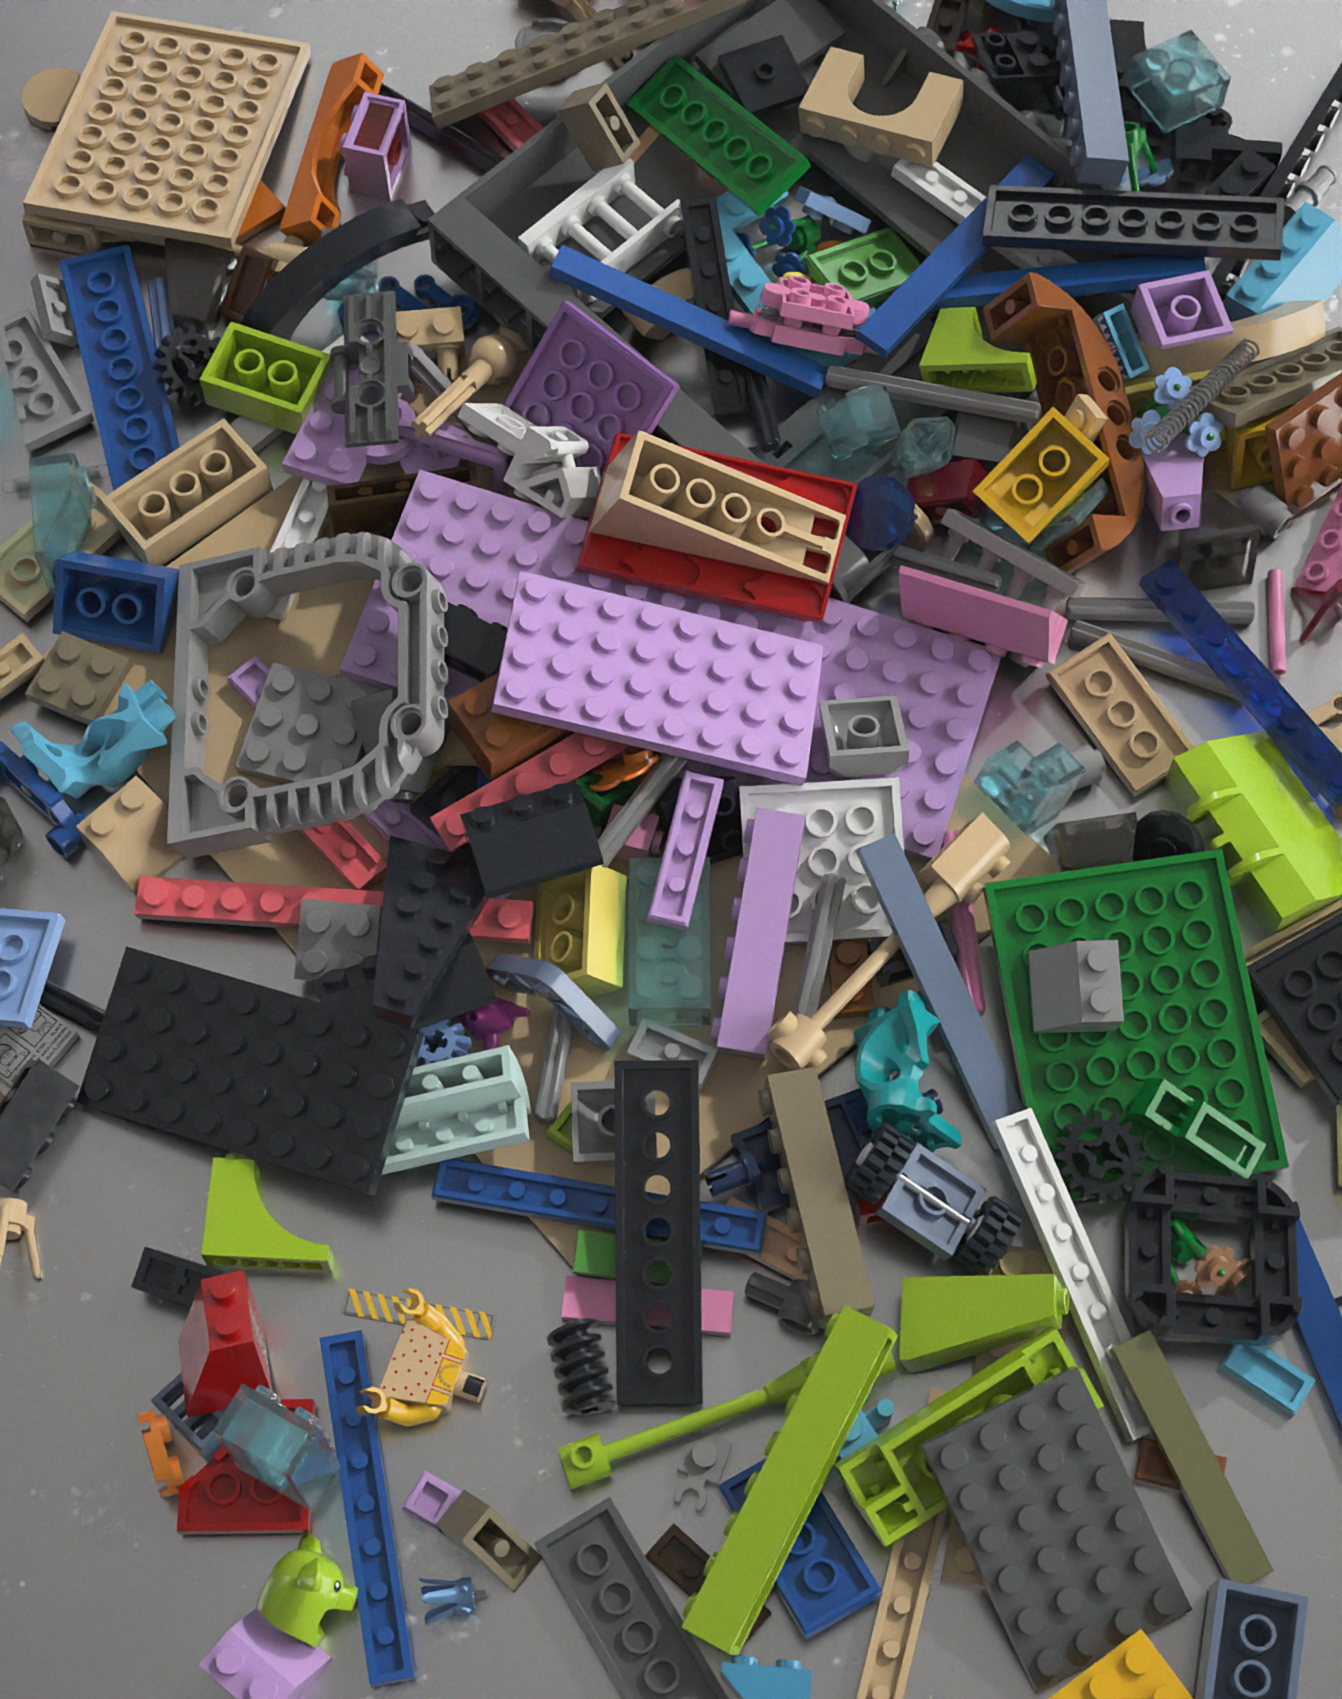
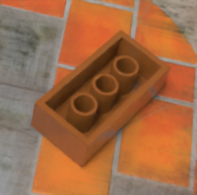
M498 673L448 701L447 722L490 782L576 733L491 712Z

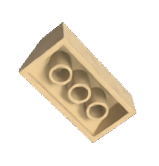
M223 418L102 498L101 501L130 548L142 562L163 566L270 493L273 487L267 466Z

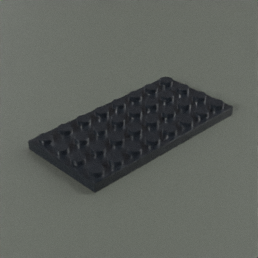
M126 946L76 1103L375 1195L425 1033Z

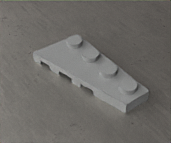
M29 308L0 321V343L28 453L93 422L92 412L49 341L44 339L42 330Z

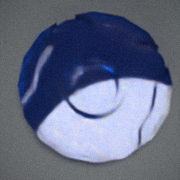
M880 474L865 477L857 483L845 534L863 550H891L903 542L912 530L914 509L916 510L915 500L909 489L893 477Z

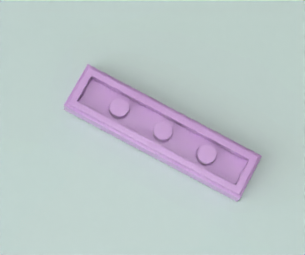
M689 771L684 772L647 922L684 931L688 930L724 779Z

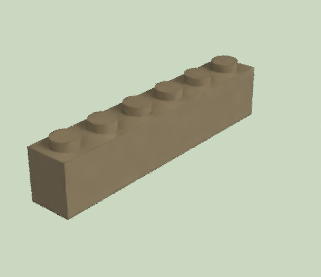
M816 1066L767 1075L763 1090L758 1093L759 1104L763 1116L769 1115L772 1129L768 1130V1141L771 1153L779 1155L782 1168L777 1169L778 1184L782 1194L788 1193L791 1208L787 1209L788 1226L791 1234H798L801 1248L796 1249V1257L799 1271L801 1274H807L811 1288L806 1290L809 1312L811 1315H817L820 1327L827 1326L833 1314H840L844 1305L870 1317L875 1308V1303Z

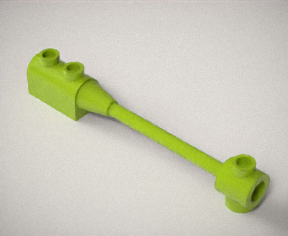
M891 1351L873 1387L894 1379L896 1366ZM811 1357L801 1360L799 1365L764 1385V1388L603 1445L599 1434L596 1433L557 1447L570 1489L592 1484L596 1480L612 1475L609 1462L769 1404L774 1406L788 1403L794 1392H801L808 1378L805 1376V1369Z

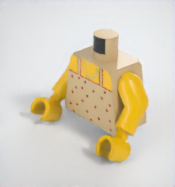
M404 1288L402 1291L411 1298L410 1306L406 1308L403 1304L394 1302L393 1307L397 1313L413 1314V1320L406 1318L380 1388L370 1387L359 1391L360 1394H366L371 1398V1408L363 1405L356 1407V1412L361 1416L377 1413L379 1418L409 1427L434 1421L440 1414L449 1415L456 1396L479 1403L487 1379L466 1372L470 1358L468 1351L465 1349V1340L451 1322L428 1303H424V1298L418 1290Z

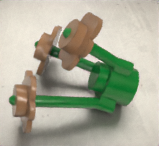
M1171 1220V1285L1175 1286V1292L1202 1294L1201 1288L1209 1287L1212 1284L1218 1287L1215 1295L1224 1296L1227 1292L1236 1294L1245 1287L1250 1278L1248 1272L1251 1261L1248 1258H1245L1242 1262H1237L1233 1258L1234 1251L1229 1246L1221 1249L1218 1245H1213L1207 1248L1182 1220ZM1197 1255L1200 1260L1194 1266V1270L1197 1272L1195 1281L1179 1280L1172 1261L1177 1260L1178 1263H1186Z

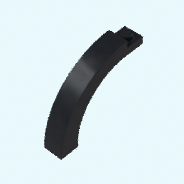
M401 198L371 209L340 225L300 253L267 284L246 312L241 325L290 341L296 328L309 311L343 280L388 253L429 240L428 219L435 213L426 200L406 205Z

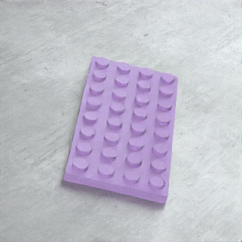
M520 571L516 582L491 712L802 786L807 777L824 645Z

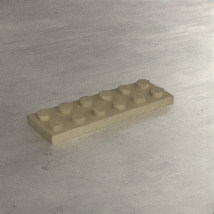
M1338 326L1328 330L1323 338L1297 350L1251 362L1198 415L1207 412L1212 414L1215 420L1222 422L1228 428H1241L1250 421L1269 416L1274 411L1288 405L1297 404L1300 400L1342 372V328Z

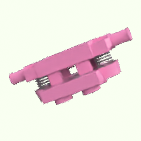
M790 276L789 279L779 277L778 284H764L760 295V302L763 304L762 308L756 307L752 314L734 311L733 309L729 313L728 325L748 328L754 334L771 337V342L838 356H843L844 352L857 355L867 352L879 355L855 338L859 329L856 326L861 327L869 318V305L852 299L851 292L846 291V288L839 284L826 283L825 286L810 284V280L800 276Z

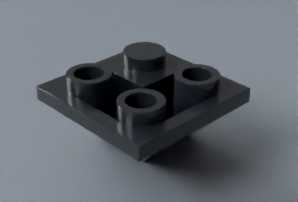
M711 776L724 779V785L703 867L743 854L740 792L734 776ZM683 779L672 781L654 805L657 816H660V827L662 832H665L666 842Z

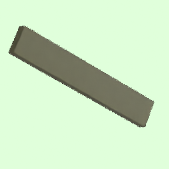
M1151 1330L1109 1349L1226 1580L1250 1584L1273 1572L1274 1570Z

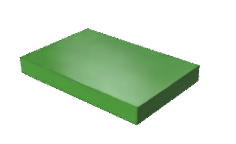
M891 227L807 255L803 262L807 266L809 274L818 285L825 286L826 283L839 284L845 287L846 291L851 292L852 299L862 301L868 305L888 299L921 265Z

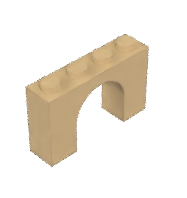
M830 47L799 106L800 132L813 137L839 142L847 146L870 150L881 155H889L912 163L933 167L963 107V80L929 72L917 98L908 108L893 115H870L853 105L865 81L864 56Z

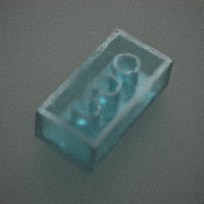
M705 857L687 931L647 922L663 858H629V1026H640L643 1017L661 1025H710V857Z
M242 1384L214 1428L213 1433L240 1470L313 1512L341 1467L334 1454L336 1449L329 1445L331 1440L324 1435L325 1430L318 1425L320 1420L300 1407H297L294 1412L289 1411L280 1403L282 1400L280 1396L262 1385H258L256 1390H253Z

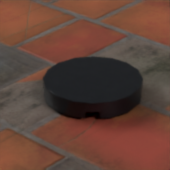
M1167 810L1149 812L1137 820L1129 830L1124 848L1127 862L1205 851L1202 836L1195 825L1181 814Z

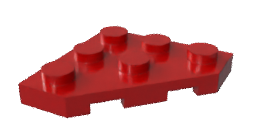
M270 1399L246 1427L240 1432L237 1431L212 1455L213 1458L195 1476L191 1475L185 1481V1484L179 1487L177 1533L179 1535L310 1533L316 1406L314 1399Z

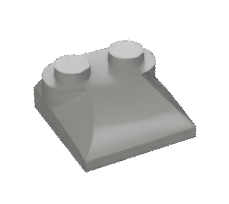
M897 695L819 701V712L826 748V767L832 774L845 778L889 775L900 771L904 764L909 762V746Z
M615 1081L571 1082L573 1164L615 1165ZM654 1092L650 1093L645 1099V1108L653 1115H655ZM656 1134L649 1136L645 1142L646 1152L654 1158H657Z

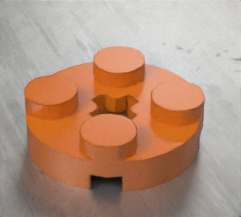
M154 1409L137 1414L139 1424L147 1421L149 1424V1428L141 1432L154 1477L157 1483L164 1480L166 1483L165 1487L158 1489L160 1497L163 1499L178 1494L176 1486L185 1484L177 1456L168 1458L164 1443L173 1440L166 1416L164 1414L156 1416Z

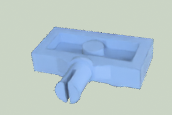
M801 186L794 198L796 201L804 204L802 212L819 220L825 214L835 219L832 226L850 235L853 229L866 233L871 222L870 219L837 204L831 196L816 194Z

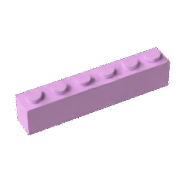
M757 808L755 820L747 819L744 843H751L749 858H741L737 879L738 882H744L742 898L734 897L731 921L738 922L735 937H727L724 960L731 961L729 977L721 976L717 1000L724 1001L722 1017L714 1016L711 1031V1040L718 1041V1052L766 1060L770 1039L766 1033L772 1027L805 826V815Z

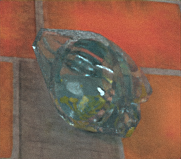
M948 417L913 419L898 439L891 465L894 468L898 465L903 466L904 471L901 476L904 479L923 476L939 470L951 460L956 426Z

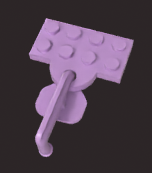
M334 364L282 462L284 472L332 486L358 482L367 463L384 465L399 461L404 474L407 475L419 473V470L428 472L455 468L459 466L463 458L492 467L493 475L489 483L493 491L505 493L511 488V485L503 481L509 468L506 453L495 446L469 439L467 431L462 426L445 421L428 439L424 436L420 439L414 435L416 429L411 426V423L416 419L415 412L406 401L400 399L402 393H398L399 443L346 448L345 414H337L331 410V399L334 397ZM359 364L349 365V385L359 384ZM408 367V377L410 379L412 375L411 370Z

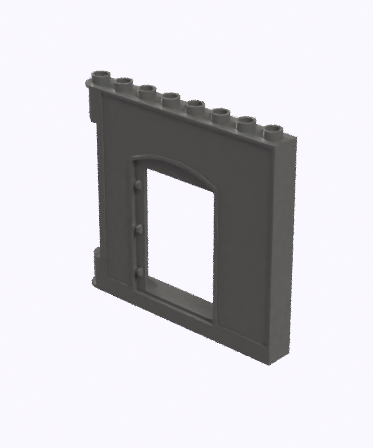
M757 0L748 1L658 38L602 82H606L638 138L649 126L632 113L626 103L676 54L715 84L695 62V56L698 52L758 13L754 9ZM817 0L846 31L844 39L833 47L864 56L865 81L853 102V105L862 112L876 116H887L905 110L917 98L929 72L963 80V107L936 162L987 197L989 194L990 185H998L1026 155L1055 174L1053 183L1049 188L1114 190L1108 185L1077 183L1075 167L1070 166V153L1049 137L1047 127L1036 114L1028 110L1018 112L997 94V90L991 84L990 78L983 71L976 68L969 70L964 68L946 53L943 42L934 31L927 27L916 29L896 12L892 0ZM828 49L827 51H825V52H824L823 54H821V55H825V56H826L827 53H828V51H829V49ZM820 56L800 69L809 87L820 66H815V62ZM801 102L756 117L802 155L811 159L927 258L958 227V223L891 176L893 166L900 158L881 155L870 150L847 146L832 140L801 133L799 106ZM560 116L428 219L431 262L500 324L519 333L529 350L533 353L562 302L570 301L642 356L602 320L603 317L616 308L615 306L600 299L585 305L573 295V287L548 276L552 263L546 258L536 262L519 247L518 237L601 171L591 170ZM660 135L634 164L635 185L664 210L677 199L688 200L712 196L717 198L727 192L726 189ZM625 195L617 197L609 204L613 210L638 231L652 220L647 213ZM599 216L591 218L582 226L611 252L627 241ZM681 229L672 238L668 237L625 274L645 283L686 250L683 230ZM573 237L566 238L555 247L560 250L561 246L564 245L599 261ZM990 248L965 275L1021 268L993 248ZM1061 250L1078 263L1150 256L1147 254ZM1205 257L1206 270H1209V262L1207 257ZM1137 290L1071 296L1083 308L1091 320L1107 310L1124 304L1135 333H1139L1131 314ZM975 306L983 340L1002 350L1027 353L1024 344L991 341L983 311L984 306ZM940 310L930 311L886 358H883L881 355L865 352L847 368L923 381L919 365ZM826 385L820 391L817 399L812 397L778 427L781 438V448L779 451L765 453L761 450L760 443L754 447H745L679 388L651 435L674 445L857 483L829 598L851 604V600L891 565L893 552L901 543L899 532L893 522L880 510L868 504L869 497L879 486H888L905 494L912 468L952 462L947 456L958 410L843 390ZM998 392L989 394L1023 400L1030 392ZM916 421V424L909 432L905 430L902 446L894 454L896 444H898L897 442H899L898 440L903 430ZM787 446L789 450L783 454V451Z

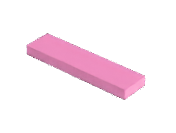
M566 1276L562 1321L572 1322L581 1319H595L598 1321V1324L616 1326V1280ZM651 1284L656 1287L664 1286L659 1284ZM701 1289L702 1334L730 1337L734 1299L733 1291ZM656 1304L649 1308L646 1319L650 1327L662 1330L669 1326L672 1315L665 1305Z

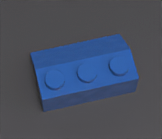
M74 551L58 558L56 563L52 633L61 635L62 631L81 639L161 653L177 615L179 569Z

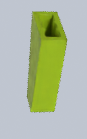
M1055 1274L902 1277L899 1361L908 1372H920L1035 1337L1049 1327L1056 1328L1057 1330L1062 1329V1314H1068L1069 1311L1067 1288H1062Z

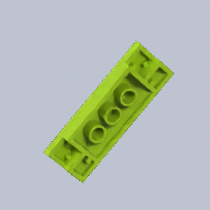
M1047 1328L834 1464L852 1497L850 1500L883 1546L887 1547L948 1507L919 1444L1072 1366L1078 1367L1097 1409L1099 1410L1104 1406L1083 1368L1076 1365L1056 1328Z

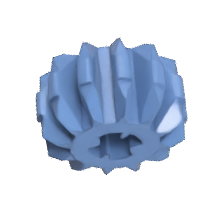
M450 1018L417 1030L425 1034L415 1067L469 1055L466 1051L472 1045L470 1037L463 1036L465 1033L463 1024L460 1022L451 1026L452 1021ZM438 1045H443L444 1048H437V1047H438Z

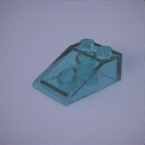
M75 452L29 458L34 553L51 595L55 594L57 559L74 551H80L92 526L91 509H97L96 493L94 487L89 485L86 466L80 467Z

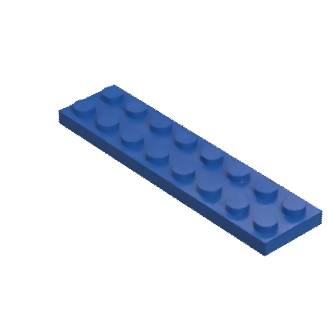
M129 244L59 260L113 491L180 447L168 397L165 394L164 383L158 384L156 381L162 373L153 369V365L158 358L154 355L156 349Z

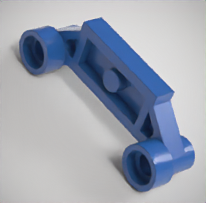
M0 741V776L4 777L56 825L45 834V837L60 856L67 858L79 848L78 843L82 841V838L76 826L86 817L81 813L74 815L63 800L65 797L64 792L61 793L50 779L45 781L38 774L39 772L35 764L25 755L19 757L5 743Z

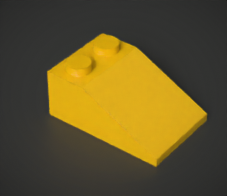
M1052 407L973 490V493L1021 538L1030 544L1108 467L1109 458L1061 413Z

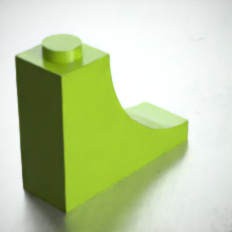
M975 307L940 308L919 365L924 382L983 393L1034 392L1037 379L1030 353L1002 350L983 340Z
M239 1153L226 1154L225 1158L213 1157L201 1256L208 1266L332 1273L334 1255L329 1245L310 1242L293 1235L281 1227L268 1213L262 1200L260 1188L261 1172L255 1159H250V1157Z

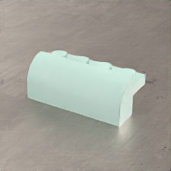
M509 1045L414 1067L381 1175L530 1141L527 1114H531L528 1091L520 1065Z

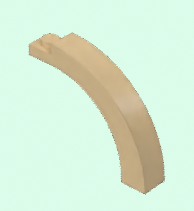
M1323 300L1287 301L1267 312L1230 322L1234 330L1232 335L1162 350L1142 341L1140 334L1136 333L1150 369L1134 377L1163 375L1165 370L1170 367H1176L1180 370L1181 374L1212 370L1245 337L1254 341L1260 349V354L1251 362L1271 358L1307 346L1326 336ZM1246 342V344L1250 345L1256 353V347L1252 343Z

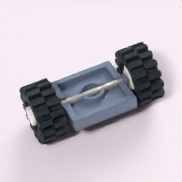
M883 1123L874 1132L873 1137L869 1138L864 1149H861L858 1158L851 1165L852 1168L848 1171L847 1178L844 1180L845 1187L872 1205L878 1202L881 1196L886 1193L875 1214L946 1261L952 1257L953 1260L975 1275H988L990 1270L994 1269L997 1265L999 1258H1003L1007 1247H1010L1014 1241L1012 1239L1019 1231L1018 1227L1022 1224L1023 1215L994 1195L993 1197L990 1196L987 1201H984L981 1204L980 1210H978L977 1207L987 1189L919 1143L914 1145L915 1142L888 1123Z

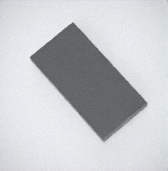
M776 0L698 52L695 56V62L723 92L736 101L717 63L719 55L782 34L796 63L801 69L830 49V47L842 41L846 31L817 0Z

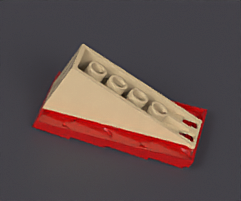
M640 430L634 436L617 433L613 437L575 570L632 585L637 583L679 595L689 594L754 612L760 610L802 622L812 621L819 623L824 619L858 484L674 445Z

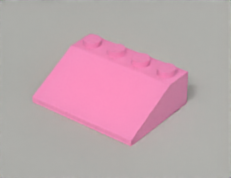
M900 566L898 574L902 617L912 621V624L932 630L936 628L946 631L948 635L954 636L957 641H970L972 639L985 643V651L1005 657L1007 650L1021 654L1019 662L1042 668L1043 662L1054 664L1068 622L1066 618L1046 608L906 566Z

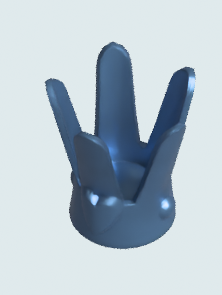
M471 1576L455 1581L419 1578L423 1583L440 1584L421 1588L423 1594L422 1601L425 1604L448 1603L428 1611L424 1617L426 1620L425 1625L453 1614L461 1615L476 1612L474 1596L486 1594L487 1591H473Z

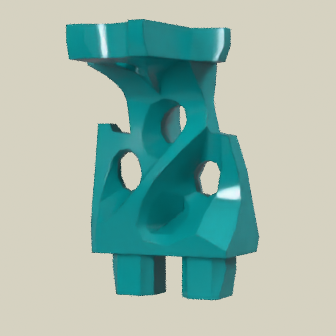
M907 990L898 995V1005L892 1010L881 1006L874 1008L869 1012L868 1023L854 1030L853 1034L859 1049L856 1057L855 1081L866 1098L868 1105L867 1122L872 1130V1137L874 1132L886 1122L915 1142L914 1145L919 1143L932 1153L936 1149L944 1147L957 1149L962 1146L959 1130L936 1114L937 1106L935 1101L929 1097H923L918 1088V1080L923 1075L922 1070L929 1066L926 1045L927 1037L932 1034L940 1022L937 1017L925 1010V999L912 990ZM900 1072L899 1077L891 1081L894 1075ZM912 1124L919 1125L923 1129L912 1128Z

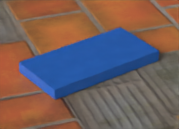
M767 1458L717 1486L720 1495L732 1514L735 1511L740 1512L747 1498L744 1495L746 1484L755 1471H761ZM820 1491L774 1583V1587L805 1640L882 1596L881 1588L824 1494Z

